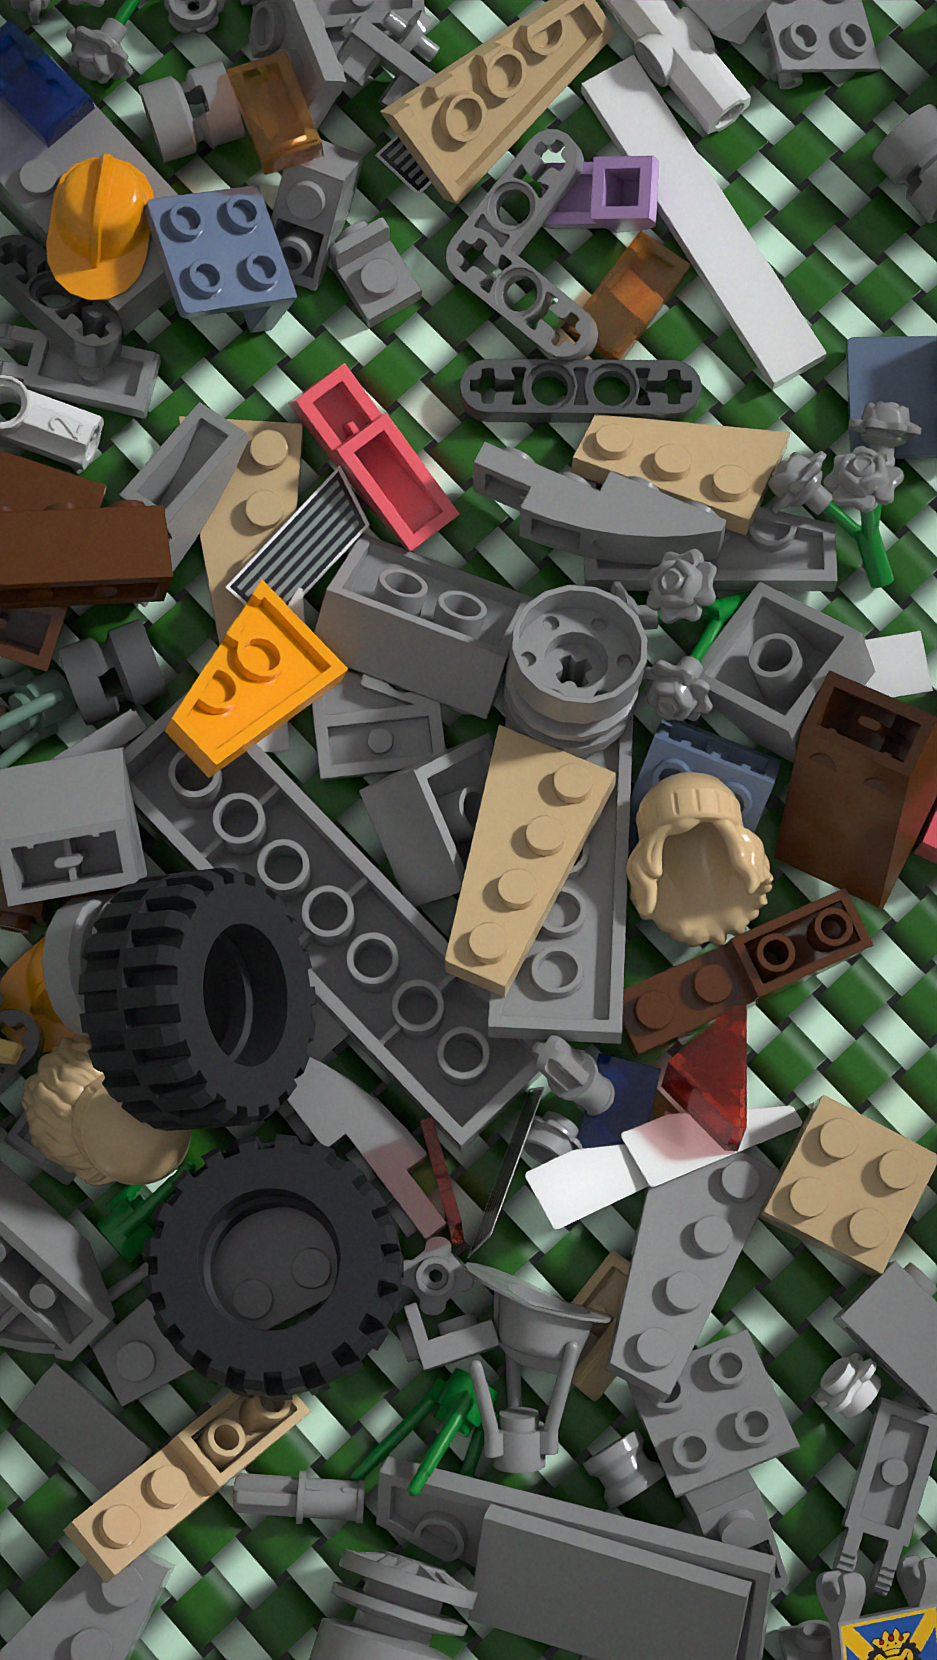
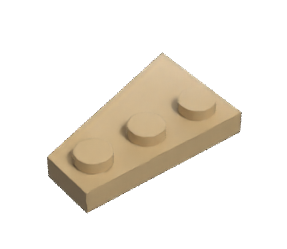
M595 414L573 456L571 473L602 485L610 471L624 477L638 476L653 483L660 492L683 502L697 501L710 507L718 517L727 520L726 529L746 536L769 488V479L777 469L787 449L790 432Z

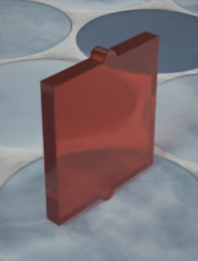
M433 1117L420 1120L424 1146L428 1154L430 1168L452 1246L464 1243L462 1220Z

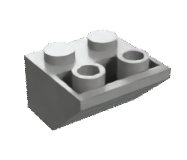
M124 747L0 769V868L8 906L122 887L136 883L140 878L147 876Z

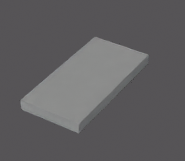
M490 1503L483 1518L473 1590L478 1592L473 1609L469 1611L468 1620L597 1660H736L752 1582Z

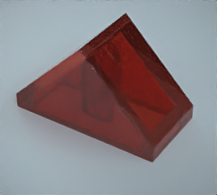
M732 1006L668 1061L661 1087L725 1151H738L747 1128V1006Z

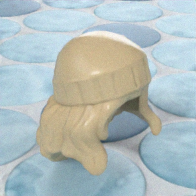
M682 772L655 783L642 799L636 814L639 843L632 851L626 865V874L630 881V900L641 919L653 920L656 926L662 932L668 933L670 939L675 942H682L690 947H698L710 941L714 945L721 946L725 944L727 934L733 936L742 934L749 922L758 917V909L768 903L766 893L772 889L773 875L770 873V863L764 852L763 843L755 833L744 828L740 803L734 793L718 778L704 773Z
M75 1035L73 1039L62 1037L59 1046H54L51 1053L41 1057L37 1073L32 1074L23 1084L22 1106L25 1109L24 1118L29 1125L28 1131L31 1135L32 1145L39 1148V1152L44 1154L48 1160L62 1166L66 1172L74 1173L77 1177L84 1180L85 1183L92 1186L106 1185L114 1181L128 1185H147L169 1176L182 1163L187 1154L191 1139V1129L163 1131L154 1129L147 1123H141L121 1108L123 1102H117L102 1085L105 1076L103 1072L93 1068L87 1052L92 1048L90 1039L88 1040L79 1035Z

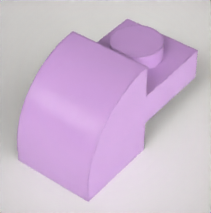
M653 155L593 157V162H584L583 172L578 181L542 226L548 229L607 228L614 233L642 231L655 227L660 161ZM566 162L545 163L547 166L543 174L550 167L560 171L564 168ZM542 186L543 196L547 190Z

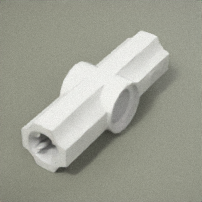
M600 0L615 18L616 22L633 40L636 56L648 76L660 87L669 85L707 134L722 131L735 122L738 116L749 106L751 96L714 52L715 45L708 28L688 7L680 9L673 0Z
M0 375V405L11 402L21 406L16 417L9 421L0 422V447H20L84 471L87 465L92 462L100 443L101 431L104 425L103 418L26 389L21 381L12 376Z

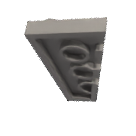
M240 0L241 5H251L253 9L250 25L251 33L248 35L253 58L264 59L269 85H265L260 93L265 114L276 115L281 136L276 137L271 142L275 161L285 163L289 155L307 135L314 136L334 101L342 92L347 82L344 70L336 57L325 29L323 17L319 14L314 0Z
M585 479L592 488L598 491L601 490L602 484ZM759 507L746 536L725 529L723 546L718 558L704 561L710 562L716 567L717 572L712 584L714 591H753L756 585L762 582L778 591L834 592L838 581L835 524L780 511L775 514L771 509ZM584 557V586L611 591L613 582L621 581L626 591H651L648 573L652 568L659 565L617 563Z
M665 1110V1112L663 1113L662 1116H665V1115L671 1114V1113H669L668 1111ZM740 1151L656 1187L648 1186L645 1188V1198L639 1226L635 1232L631 1250L632 1258L621 1296L605 1370L664 1402L666 1401L780 1171Z
M270 1208L256 1212L240 1221L221 1242L213 1263L214 1286L224 1308L240 1322L263 1330H270L327 1300L332 1292L337 1275V1255L330 1235L313 1217L293 1208ZM148 1299L92 1347L121 1407H125L195 1370L174 1351V1347L160 1332L153 1319L155 1311Z

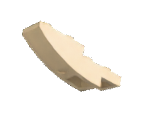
M231 1391L177 1434L164 1448L75 1518L63 1531L107 1584L236 1477L311 1411L297 1394L293 1395V1400L273 1401L268 1396L255 1395L252 1399L234 1394Z

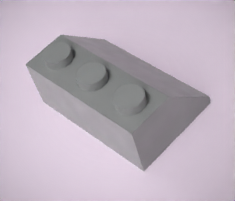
M362 533L326 589L314 634L336 655L348 670L355 669L384 680L398 690L412 691L444 703L449 709L457 713L473 714L487 719L504 684L513 626L524 606L535 598L417 553L408 552L406 549Z

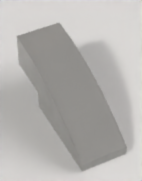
M200 402L119 494L122 500L142 501L145 506L164 505L173 571L188 552L215 509L249 440L244 430ZM140 602L139 604L146 607L149 602Z

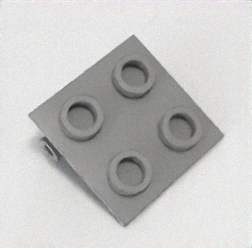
M773 0L756 24L758 31L765 32L760 37L762 47L771 49L767 53L771 66L769 74L771 80L778 81L780 89H792L802 84L803 72H873L881 69L862 0Z
M747 1329L691 1351L670 1396L665 1402L627 1382L636 1403L635 1408L644 1430H647L675 1498L800 1448Z

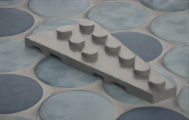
M388 1456L379 1472L376 1524L445 1562L459 1558L476 1568L483 1518L491 1503L752 1582L736 1660H762L777 1556L435 1468L431 1477L428 1478L419 1495L413 1497L408 1494L407 1488L420 1464Z

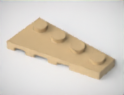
M548 0L380 112L443 199L458 204L612 39L616 31L596 0Z
M179 416L180 424L186 417ZM227 419L244 430L249 440L221 498L200 532L219 645L245 607L226 586L298 510L304 436L303 424Z
M498 726L446 952L445 972L502 997H506L615 787V772L504 726Z

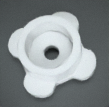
M859 1353L838 1359L824 1373L820 1382L822 1389L817 1395L816 1403L821 1407L829 1404V1409L833 1413H840L848 1419L857 1416L872 1403L880 1390L881 1379L874 1373L877 1364L871 1358L863 1361V1357Z

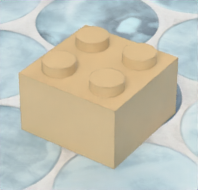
M822 1095L813 1103L758 1218L870 1277L881 1275L937 1166V1154L841 1103Z

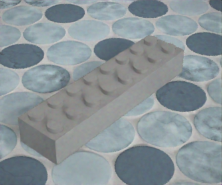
M186 693L124 750L135 811L192 871L220 867L235 868L239 872H247L267 885L266 889L269 888L278 894L286 904L284 913L296 920L302 933L298 939L302 949L308 950L312 968L308 970L310 987L315 986L316 1001L442 1134L462 1152L542 1075L535 1068L537 1058L531 1052L536 1042L544 1044L545 1042L535 1039L488 1037L490 991L445 972V957L449 943L258 744L252 746L208 778L165 732L172 716L187 695Z

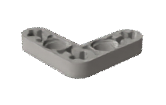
M547 129L538 132L527 142L457 231L447 247L446 262L448 269L455 278L551 356L562 360H583L592 353L597 344L598 329L596 322L580 305L519 257V254L572 189L583 172L584 158L577 144L568 134L557 129ZM565 147L561 153L562 158L566 161L564 168L557 171L555 168L550 167L542 175L547 166L541 159L543 153L548 149L553 153H558ZM526 173L535 181L539 179L538 182L547 190L542 197L528 183L522 181ZM524 194L530 201V212L527 218L522 223L514 226L502 223L499 213L503 201L510 195ZM487 245L483 255L502 271L497 275L495 281L478 267L472 266L468 269L470 263L464 257L468 249L472 247L480 251ZM511 261L512 264L506 268L507 263ZM530 279L534 281L537 287V298L534 304L529 309L521 312L511 310L506 301L510 286L518 280ZM492 286L489 293L486 292V289ZM554 298H557V299H558V302H556L555 304L551 305L553 299H554ZM548 310H551L561 320L570 325L577 318L580 319L576 323L575 329L581 336L574 345L565 340L558 347L556 346L560 340L559 333L542 320ZM538 322L537 328L533 330L532 325Z

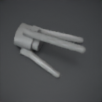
M575 1341L568 1342L565 1347L545 1424L539 1421V1412L537 1410L522 1407L519 1363L513 1361L505 1353L507 1408L499 1412V1421L496 1420L482 1363L479 1360H473L470 1363L469 1368L484 1430L485 1457L493 1458V1466L496 1469L509 1473L535 1472L545 1467L546 1455L558 1454V1430L579 1346Z

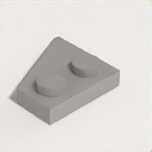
M347 671L338 685L312 703L321 781L391 774L445 751L439 701L412 691L398 690L387 682L364 674L362 676Z

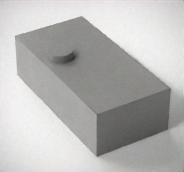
M52 57L48 58L0 97V200L46 251L55 190L61 176L78 162L91 157H101L103 153L112 154L114 158L131 163L145 175L153 190V198L178 195ZM151 232L147 258L138 280L126 292L109 300H102L120 317L122 321V334L124 336L173 297Z

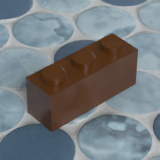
M122 500L112 503L108 507L82 508L76 503L62 502L52 504L44 510L17 511L12 506L0 505V609L160 602L165 600L173 579V570L164 505L145 506L142 501Z

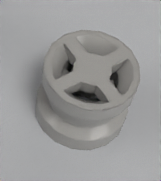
M637 1428L582 1463L590 1476L598 1477L605 1487L603 1498L611 1510L635 1497L666 1475L658 1462L650 1461L643 1451L644 1438Z

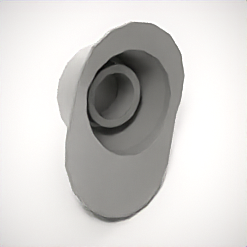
M470 1262L463 1266L468 1275L494 1290L493 1325L500 1347L513 1361L525 1367L557 1375L567 1343L575 1341L579 1346L574 1365L576 1368L594 1322L609 1323L612 1321V1317L604 1312L564 1301L518 1277L498 1269Z

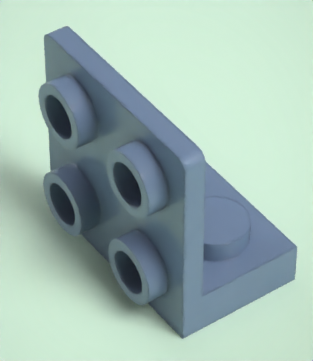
M259 185L149 199L146 203L144 213L178 313L182 318L187 319L240 311L244 314L250 333L268 331L275 327L298 296Z
M937 336L849 338L846 343L849 420L861 419L867 403L872 402L876 404L878 401H882L884 403L894 402L899 406H905L909 408L910 422L922 428L921 435L912 440H907L902 446L896 447L894 458H937ZM849 429L850 453L859 446L870 447L869 444L860 438V432Z
M662 718L630 797L628 856L631 855L639 843L636 823L639 805L655 783L682 772L704 773L718 778L734 793L740 803L744 828L754 833L774 786L782 760L686 722Z

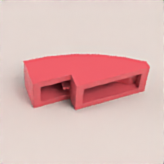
M345 363L336 366L288 402L289 406L337 468L341 466L351 486L408 552L413 551L460 515L387 413L381 414Z

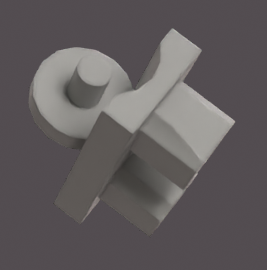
M390 10L383 18L381 25L397 37L395 41L364 17L359 16L356 20L349 18L340 31V34L346 40L336 56L342 64L345 79L357 87H362L379 63L395 76L377 101L383 108H386L436 75L435 72L410 54L414 50L428 62L437 54L440 47L424 35L431 22V17L422 10H419L407 22L393 10Z

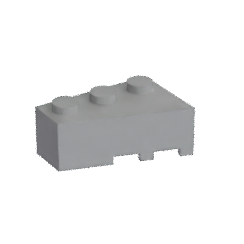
M146 1551L106 1584L87 1561L0 1650V1660H129L176 1565Z

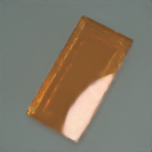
M286 51L226 69L238 107L265 175L324 157L321 139Z
M640 230L582 307L594 319L598 329L597 344L594 350L608 360H624L689 273L691 264ZM577 318L574 323L569 325V333L579 339L581 335L575 329L576 323L580 320Z

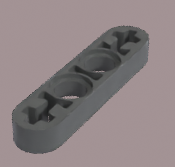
M485 359L471 364L463 373L460 382V400L462 407L468 415L484 422L591 423L595 414L681 422L692 416L698 407L702 385L700 376L693 367L685 362L676 360ZM548 376L559 379L567 389L566 397L557 405L548 406L541 404L534 398L531 390L537 380ZM514 377H524L521 392L523 405H513L514 392L495 393L493 403H483L479 392L470 391L479 389L481 379L485 378L494 379L495 389L514 390ZM603 378H618L627 386L629 396L619 405H604L595 397L594 386ZM638 378L648 379L645 391L664 390L666 380L670 379L678 380L679 390L689 391V393L681 395L679 404H669L665 393L647 392L646 405H636L640 389Z

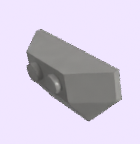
M0 1160V1346L31 1353L55 1354V1358L72 1361L115 1317V1312L91 1244Z

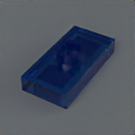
M8 20L0 27V102L49 148L95 109L93 101L72 78L11 20Z
M598 1054L596 1060L598 1072L604 1078L606 1077L611 1081L614 1086L615 1097L609 1109L602 1114L591 1116L587 1114L586 1110L584 1111L577 1138L582 1144L583 1149L625 1144L621 1138L623 1132L649 1122L661 1073L660 1068Z

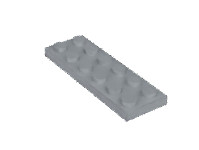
M506 714L505 727L516 731L511 726ZM633 716L623 735L607 748L579 757L615 772V787L506 997L490 991L488 1037L548 1040L551 1035H556L565 1041L621 1044L627 904L626 865L629 849Z

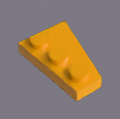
M261 579L214 655L172 716L165 732L210 778L338 685L347 673L348 668Z

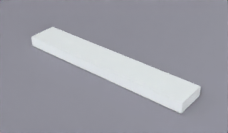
M635 55L583 82L581 87L582 95L622 156L653 155L660 161L657 212L770 388L774 390L824 361L827 354Z

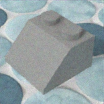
M759 582L710 646L701 662L703 672L699 679L709 684L708 697L713 706L747 737L794 763L801 728L828 671L830 670L863 685L867 684L876 671L861 632Z
M489 733L399 770L359 790L369 818L375 827L392 867L394 877L401 888L403 896L414 907L461 892L494 748Z

